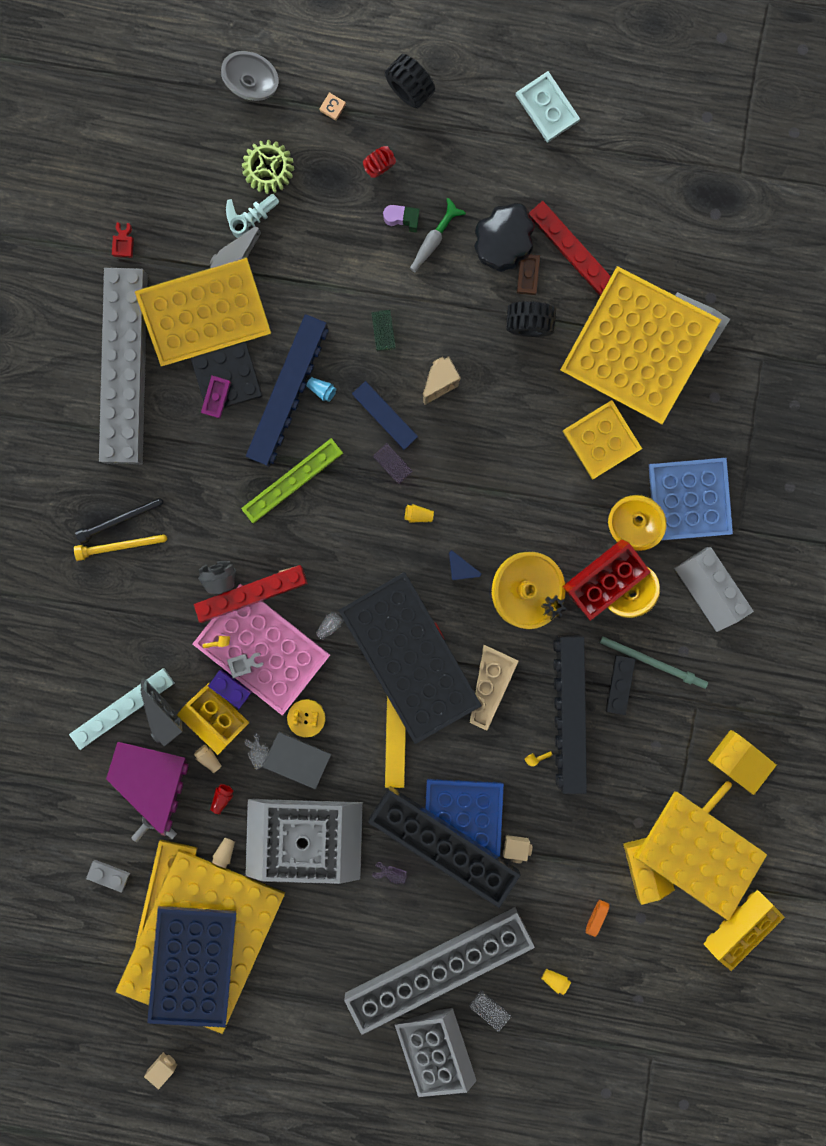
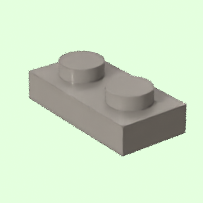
M94 860L86 879L122 893L130 873Z

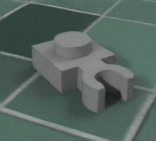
M254 653L249 659L247 654L228 659L232 677L235 678L251 673V666L256 668L263 666L264 662H255V657L260 656L261 653Z

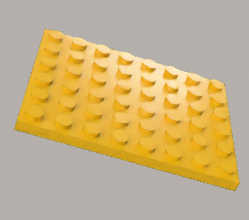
M179 849L118 984L116 993L149 1005L158 906L236 911L226 1018L227 1025L285 892ZM206 1027L221 1034L225 1030L223 1027Z

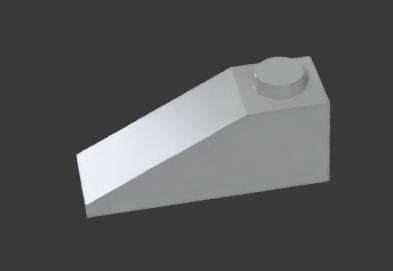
M253 227L219 250L218 254L212 257L210 268L248 257L261 234L259 228Z

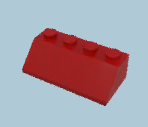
M621 539L562 587L591 621L651 572L631 544Z

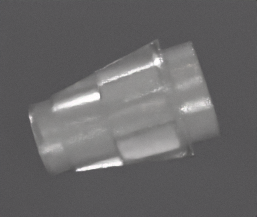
M335 612L327 614L316 631V635L325 640L342 627V618Z

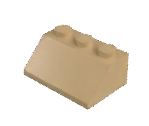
M441 357L433 362L434 365L430 369L423 394L425 405L458 387L460 377L449 357L446 359Z

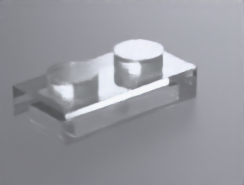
M482 990L469 1004L473 1011L498 1032L511 1018V1015Z

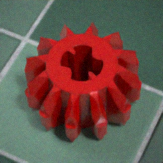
M384 146L367 156L363 161V166L367 174L371 178H375L392 168L396 163V158L392 150L388 146Z

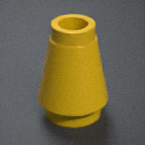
M415 504L406 506L405 520H408L409 523L433 521L434 511Z
M548 969L545 970L541 977L557 994L561 993L564 995L571 984L568 977Z

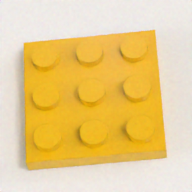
M612 400L562 431L592 480L642 449Z

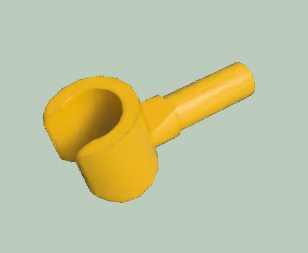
M219 636L218 642L205 643L203 648L228 646L230 636Z
M550 751L536 758L532 753L525 758V761L529 766H536L540 761L553 755Z

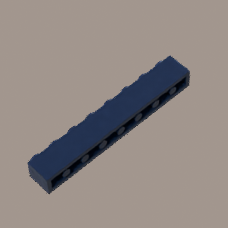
M307 314L304 315L247 451V458L268 467L270 463L274 464L277 457L275 451L278 446L282 445L285 438L283 432L291 424V413L293 410L296 411L300 400H298L300 392H304L307 382H305L306 377L311 375L314 369L312 364L314 358H318L322 349L320 347L322 339L326 340L329 329H327L326 322Z

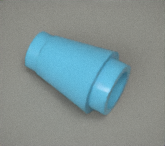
M313 377L307 382V387L323 401H331L336 393V388L331 383Z

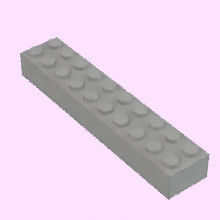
M104 268L99 462L106 464H143L146 323L135 295L136 290L147 287L148 274L143 269Z
M516 907L345 992L344 1001L361 1035L535 948L534 943Z

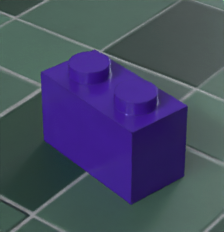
M224 669L219 670L208 685L209 688L238 709L244 705L252 694L251 690L236 678H233Z

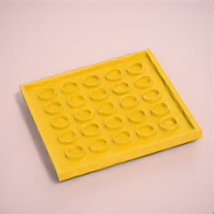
M617 266L560 370L663 425L719 326L721 319Z

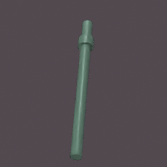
M604 636L601 637L600 644L679 677L685 683L695 684L704 689L708 685L707 681L695 677V674L689 671L684 672Z

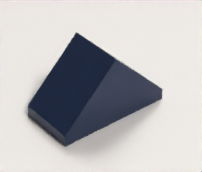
M452 550L449 552L452 580L481 576L478 570Z

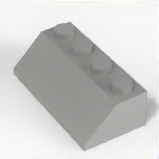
M705 547L674 568L716 632L739 622L754 612L711 547Z

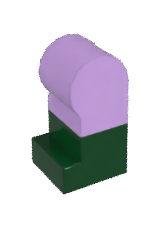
M389 205L384 209L383 216L387 225L409 226L410 232H417L420 209Z

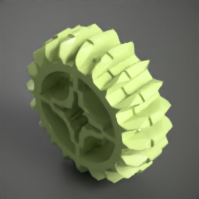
M260 140V146L257 147L256 144H253L254 150L247 149L249 156L243 157L244 161H246L242 163V167L245 169L243 175L247 176L246 182L251 183L253 189L257 187L258 192L265 188L266 194H269L270 189L273 190V193H276V187L283 190L282 183L288 185L289 181L287 178L293 177L291 171H294V166L291 165L293 158L289 157L290 152L285 151L284 145L279 147L276 141L271 145L270 140H267V145H264L263 141ZM265 154H274V156L266 157ZM259 158L260 165L253 172L254 163ZM264 161L267 165H271L272 173L269 169L265 168ZM283 162V169L279 176H277L276 169ZM265 176H268V177H270L272 180H262V179H259V178H260V177L263 178V177H265Z

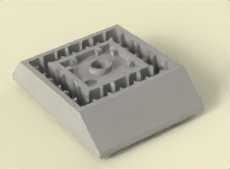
M248 799L246 876L269 882L341 884L360 880L363 802ZM305 838L308 841V846L305 848L299 847L297 840Z

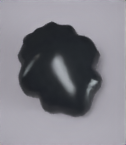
M513 203L507 206L495 207L490 217L478 222L475 229L477 241L474 248L481 263L499 272H504L508 269H514L518 261L526 259L531 254L533 242L530 236L535 229V225L523 204Z

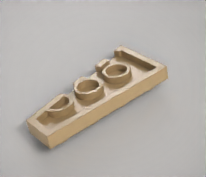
M486 645L483 647L475 693L482 706L471 712L470 723L488 731L519 660Z

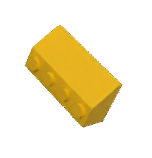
M757 890L747 897V901L742 906L735 909L729 921L724 920L720 924V928L707 937L704 945L724 966L732 971L785 917Z

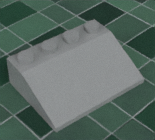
M453 1008L435 1010L395 1024L418 1097L467 1093L477 1080Z

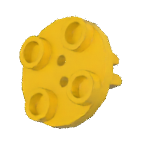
M310 699L294 703L288 712V725L297 736L305 738L318 734L325 723L323 707Z

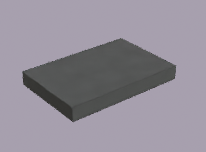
M278 731L263 764V768L316 789L331 753Z

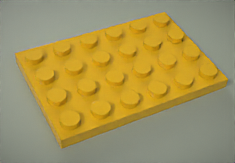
M247 257L135 291L161 366L271 334Z
M674 791L635 858L729 921L767 854L690 800Z

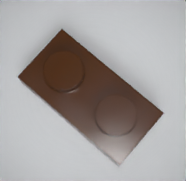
M530 254L526 259L520 261L517 285L518 294L536 295L540 255Z

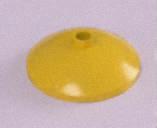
M632 495L622 498L613 506L609 514L608 525L613 538L617 542L623 539L629 542L634 550L642 551L656 546L662 540L666 532L667 521L662 508L655 501L645 496ZM637 516H641L643 520H638Z
M648 567L651 573L607 608L614 614L626 618L638 617L650 611L660 595V584L656 574ZM636 593L634 597H630V594Z

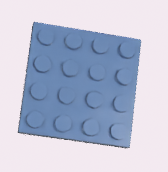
M727 458L649 464L651 499L662 508L667 521L666 532L662 540L733 534Z

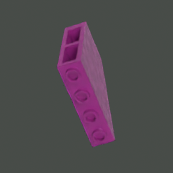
M117 742L106 780L162 836H166V832H170L173 821L170 820L172 812L175 813L177 809V794L182 792V776L187 774L189 764H187L184 757Z

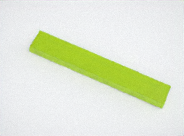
M332 438L241 509L254 524L344 453Z

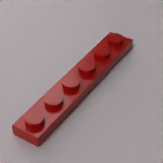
M542 201L528 213L529 217L601 296L611 276L545 202Z
M298 565L195 603L194 607L199 622L203 623L308 583L302 566Z

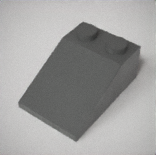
M143 678L141 679V696L152 733L151 736L157 743L161 742L165 746L182 733V720L156 689Z

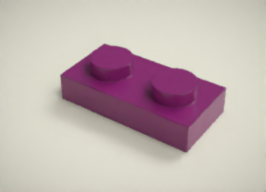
M211 376L201 410L202 414L221 419L231 381Z

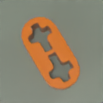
M602 900L597 902L585 932L594 937L598 935L608 913L609 903Z

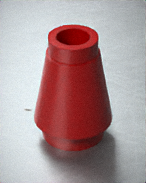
M220 784L215 789L210 808L213 813L221 814L233 797V789L225 784Z

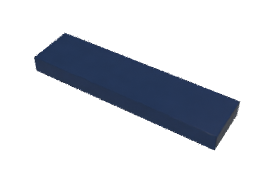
M366 381L352 393L353 397L403 450L418 438L410 427Z

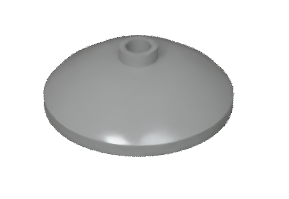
M238 51L229 54L222 63V79L225 85L237 96L247 100L260 101L270 98L276 92L279 83L278 74L273 65L264 57L253 52Z

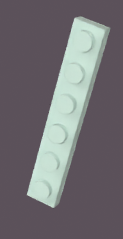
M162 668L147 679L159 694L175 684L165 668ZM141 684L69 734L79 750L144 705L141 696Z

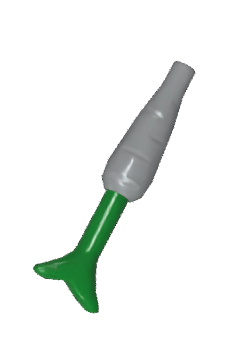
M447 198L446 215L437 228L427 234L410 267L413 272L418 270L421 264L440 244L442 233L451 219L466 214L465 211L456 209L450 198Z

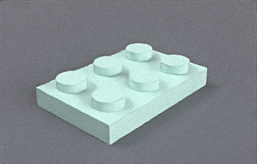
M549 71L516 92V97L547 143L580 121L579 116Z

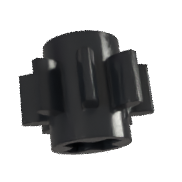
M557 595L552 600L550 597H547L545 599L547 603L541 605L542 608H545L543 615L550 616L551 620L555 616L560 619L563 616L561 612L567 609L563 607L565 600L558 599Z

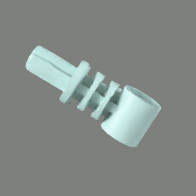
M271 194L260 204L254 202L255 208H249L248 213L243 212L241 215L236 214L232 199L227 200L226 215L233 235L238 238L249 231L250 226L255 227L254 223L256 221L260 223L259 219L261 217L263 219L268 218L266 213L279 204L277 197ZM243 224L244 228L241 231H236V225Z

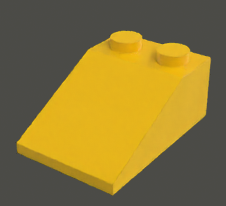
M732 730L728 732L708 759L709 762L753 795L777 766L772 760Z

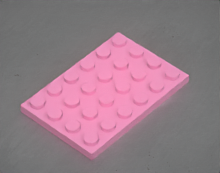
M263 601L212 619L193 642L196 648L229 674H231L228 659L247 654L249 659L254 653L260 652L261 655L255 657V662H264V665L258 668L251 666V673L235 678L281 715L287 711L330 656L329 653ZM219 636H230L228 646L203 648L205 643L218 642Z

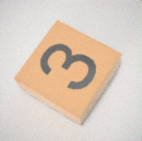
M329 92L320 107V112L337 121L346 106V102Z

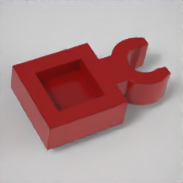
M117 222L116 230L119 234L118 236H113L112 256L133 258L134 239L133 237H128L132 231V226L130 223H127L126 230H121V224Z

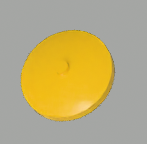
M537 552L517 553L506 559L494 576L492 583L494 606L499 615L507 623L523 629L542 627L552 620L550 616L543 615L545 608H542L541 605L547 603L545 601L547 597H550L552 600L557 595L558 599H565V590L562 587L565 585L564 577L558 565L548 556Z

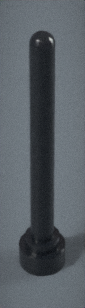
M161 498L155 499L90 529L80 528L75 531L76 537L81 545L89 542L93 535L161 506L163 500Z

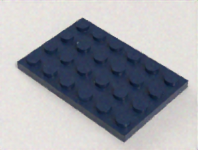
M158 906L147 1024L226 1028L236 911Z

